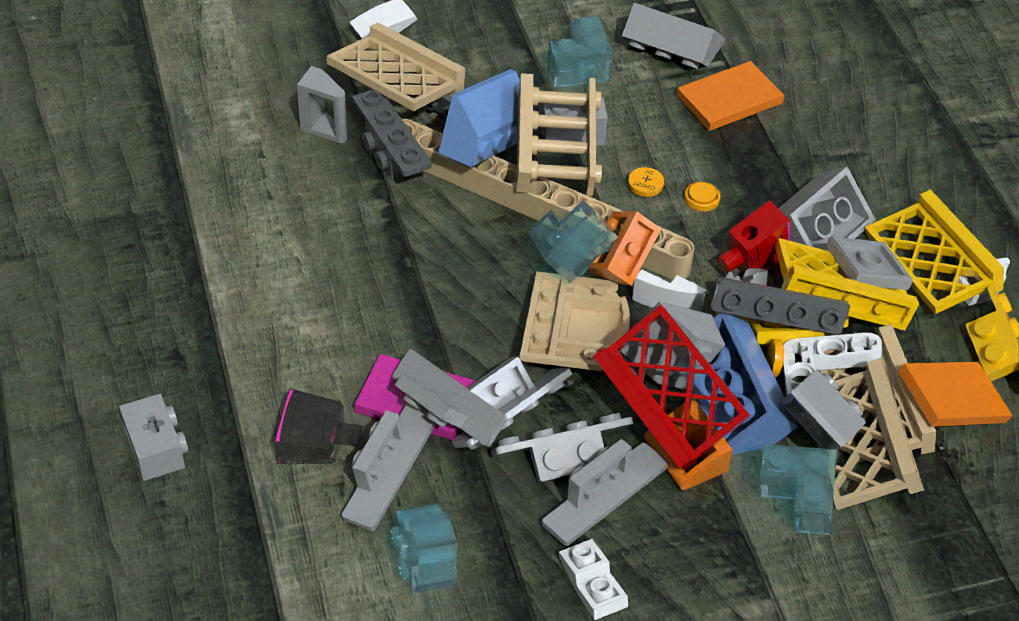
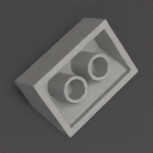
M633 3L622 34L624 38L630 40L628 45L642 51H645L646 46L656 49L655 55L671 60L673 55L683 59L682 64L698 69L699 64L708 67L725 40L714 29L637 3Z
M847 166L821 172L778 208L790 220V241L829 251L826 244L830 237L855 239L865 230L866 226L876 221Z

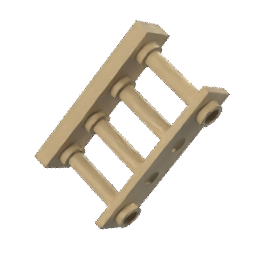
M521 73L518 97L516 192L529 193L531 180H537V177L586 180V195L593 197L595 184H600L602 177V165H596V110H600L601 91H596V78H589L587 94L539 91V87H533V74ZM538 103L586 106V118L539 115L538 111H533V106H538ZM538 127L586 130V142L538 139V136H532V130H537ZM537 152L586 155V167L538 164V161H532V155H537Z

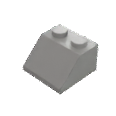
M603 97L601 98L600 110H596V146L605 145L608 117ZM538 103L539 115L586 118V106ZM541 127L544 140L586 142V130Z
M658 301L647 314L649 315L662 304L709 363L725 346L711 314ZM662 316L651 324L649 339L668 340L669 325ZM644 331L641 332L637 336V338H643ZM674 333V341L682 342ZM629 342L621 349V352L631 361L640 363L642 343ZM648 344L646 364L665 365L667 345ZM673 346L671 366L689 368L691 352L687 347ZM696 360L695 369H703V367ZM645 368V373L662 385L664 370ZM670 371L668 386L685 390L689 373Z
M816 369L780 403L817 444L830 455L846 444L866 422L861 418L863 412L859 406L851 399L845 400L836 391L839 387L834 379L825 372L821 374Z

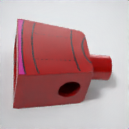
M771 201L765 203L729 231V250L717 257L720 268L727 274L738 268L744 274L750 268L769 270L779 265L775 244L778 238L790 241V220Z

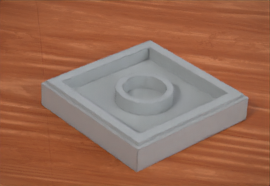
M830 237L826 244L829 252L851 280L881 288L909 290L913 282L912 278L884 242Z

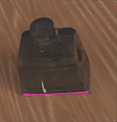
M289 389L274 441L277 464H332L336 461L340 444L360 446L362 425L345 423L344 406L340 401Z

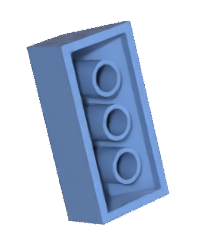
M510 69L452 94L439 148L440 154L472 167L517 144L520 79L516 71Z
M721 312L713 319L725 346L710 362V365L751 415L725 436L724 439L733 449L732 455L772 447L799 426L793 416L780 403L785 397L749 323L736 315ZM699 374L694 379V394L711 396L713 380L710 376ZM718 388L717 397H725L722 391ZM697 399L698 404L709 417L711 401ZM717 401L714 422L728 423L739 413L731 403Z

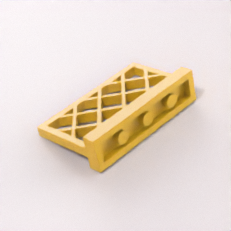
M931 189L919 194V203L865 227V235L871 241L884 242L912 278L911 287L935 314L986 290L988 291L987 287L992 284L997 293L1003 290L1004 267ZM916 215L923 221L922 226L905 224L906 220ZM883 230L897 231L894 239L881 237L878 233ZM902 232L919 235L917 242L900 240ZM924 236L939 238L941 240L940 246L922 243ZM896 249L912 250L914 253L912 258L899 257L896 254ZM919 252L937 254L935 262L917 259ZM942 255L956 257L959 260L958 266L940 263ZM914 268L932 271L930 279L916 277L913 274ZM937 272L956 274L954 282L935 280ZM962 275L975 277L978 282L973 285L960 284L959 280ZM932 289L951 291L949 296L938 301L931 294Z
M778 238L776 241L775 250L784 280L781 289L847 301L850 305L847 316L885 326L892 324L893 328L906 330L919 306L916 296L908 295L906 290L881 288L849 279L829 251Z

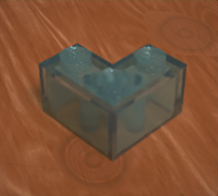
M599 16L571 19L569 39L549 41L547 69L553 87L588 84L589 78H596V83L611 81L613 51Z
M584 200L564 219L560 218L551 209L528 231L543 259L570 283L577 276L583 275L588 270L589 265L600 254L607 252L618 238L610 224Z
M763 444L760 470V497L795 500L794 532L831 535L837 450Z
M440 503L396 511L397 526L391 527V537L394 549H399L401 558H398L402 581L409 580L412 594L456 586L457 541L449 512H442Z

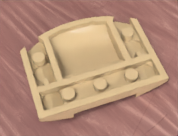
M537 271L520 352V360L604 371L593 356L603 347L607 349L629 331V307L626 297H619L616 293L619 285L610 280Z

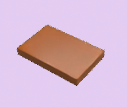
M752 61L677 88V97L708 131L780 105L784 101V94Z
M979 362L904 363L898 370L899 375L931 427L1006 423L1013 416Z

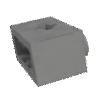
M161 393L119 406L123 428L143 481L185 468L183 453L188 452L186 439L182 431L176 433L174 427L178 426L175 411L172 405L165 406Z

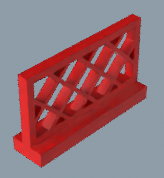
M662 304L607 349L603 347L593 356L679 469H689L697 462L696 460L751 416ZM662 316L669 325L668 340L649 339L651 324ZM644 331L643 338H637V336ZM674 333L682 342L674 341ZM629 342L642 343L640 363L627 362L619 350ZM648 344L667 345L665 365L646 364ZM673 346L687 347L691 352L689 368L671 366ZM696 360L703 367V369H695ZM631 367H638L639 374L637 375ZM645 368L664 370L661 391L651 390L645 386ZM670 371L689 373L686 393L668 391ZM694 374L710 376L713 380L711 396L692 394ZM718 388L722 391L725 397H717ZM652 394L661 395L660 404ZM667 396L686 398L683 418L669 417L666 413ZM691 399L711 401L708 421L689 419ZM717 401L731 403L739 413L728 423L714 422ZM674 422L683 423L682 432ZM689 424L708 426L706 441L696 449L687 440ZM713 427H722L713 434Z

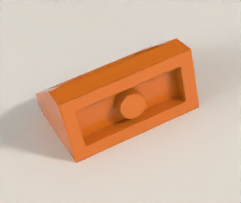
M637 211L612 212L583 269L590 274L625 286H632L661 228ZM622 224L623 226H622V228H621V230H620V232H619L617 238L615 239V241H614V243H613V245H612V247H611V249H610V251H609V253H608L606 259L604 260L603 263H601V261H602L604 255L606 254V252H607V250H608V248H609V246H610V244H611V242H612L614 236L616 235V233H617V231H618L620 225Z
M695 399L691 400L689 419L708 421L709 417ZM685 403L669 414V417L683 418ZM674 422L676 426L680 429V431H682L683 423ZM688 425L687 437L695 448L706 441L708 426ZM713 427V434H715L718 429ZM650 430L644 435V439L649 446L668 461L667 471L681 490H686L729 471L733 449L724 438L702 455L704 459L702 462L686 473L685 470L678 468Z

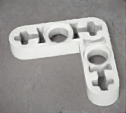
M854 333L796 338L785 342L783 371L786 394L788 395L801 383L792 380L796 376L808 377L816 369L868 366L867 362L879 358L882 359L881 338L873 333ZM828 349L840 351L837 355H826L823 352ZM796 354H800L802 362L795 363Z

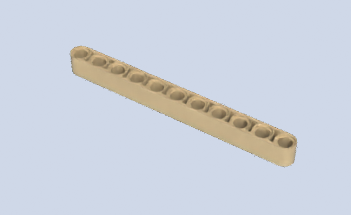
M402 119L432 162V167L424 170L425 172L594 246L612 212L622 211L545 177H537V180H531L529 193L516 192L517 165L492 156L472 167L439 153L442 133L412 120ZM622 224L620 225V227H619V229H618L616 235L614 236V238H613V240H612V242H611V244H610V246H609V248H608V250H607L608 252L610 251V249H611V247H612V245H613L615 239L617 238V236H618V234H619V232H620V230H621V228H622V226H623ZM660 227L661 230L642 267L673 280L677 275L684 279L687 278L692 268L693 243L683 236Z

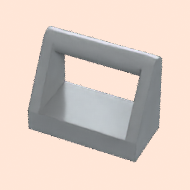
M311 66L297 84L300 130L338 143H344L347 141L345 92L322 69ZM324 98L333 100L334 119L325 111Z

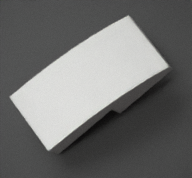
M391 0L366 11L352 20L350 24L359 37L363 39L369 36L370 26L380 23L399 33L418 19L403 0Z
M641 270L634 281L632 300L652 308L658 301L702 312L706 289L678 275L669 283L658 276Z
M593 539L559 551V558L573 587L594 620L628 607L627 594L611 575L609 560Z

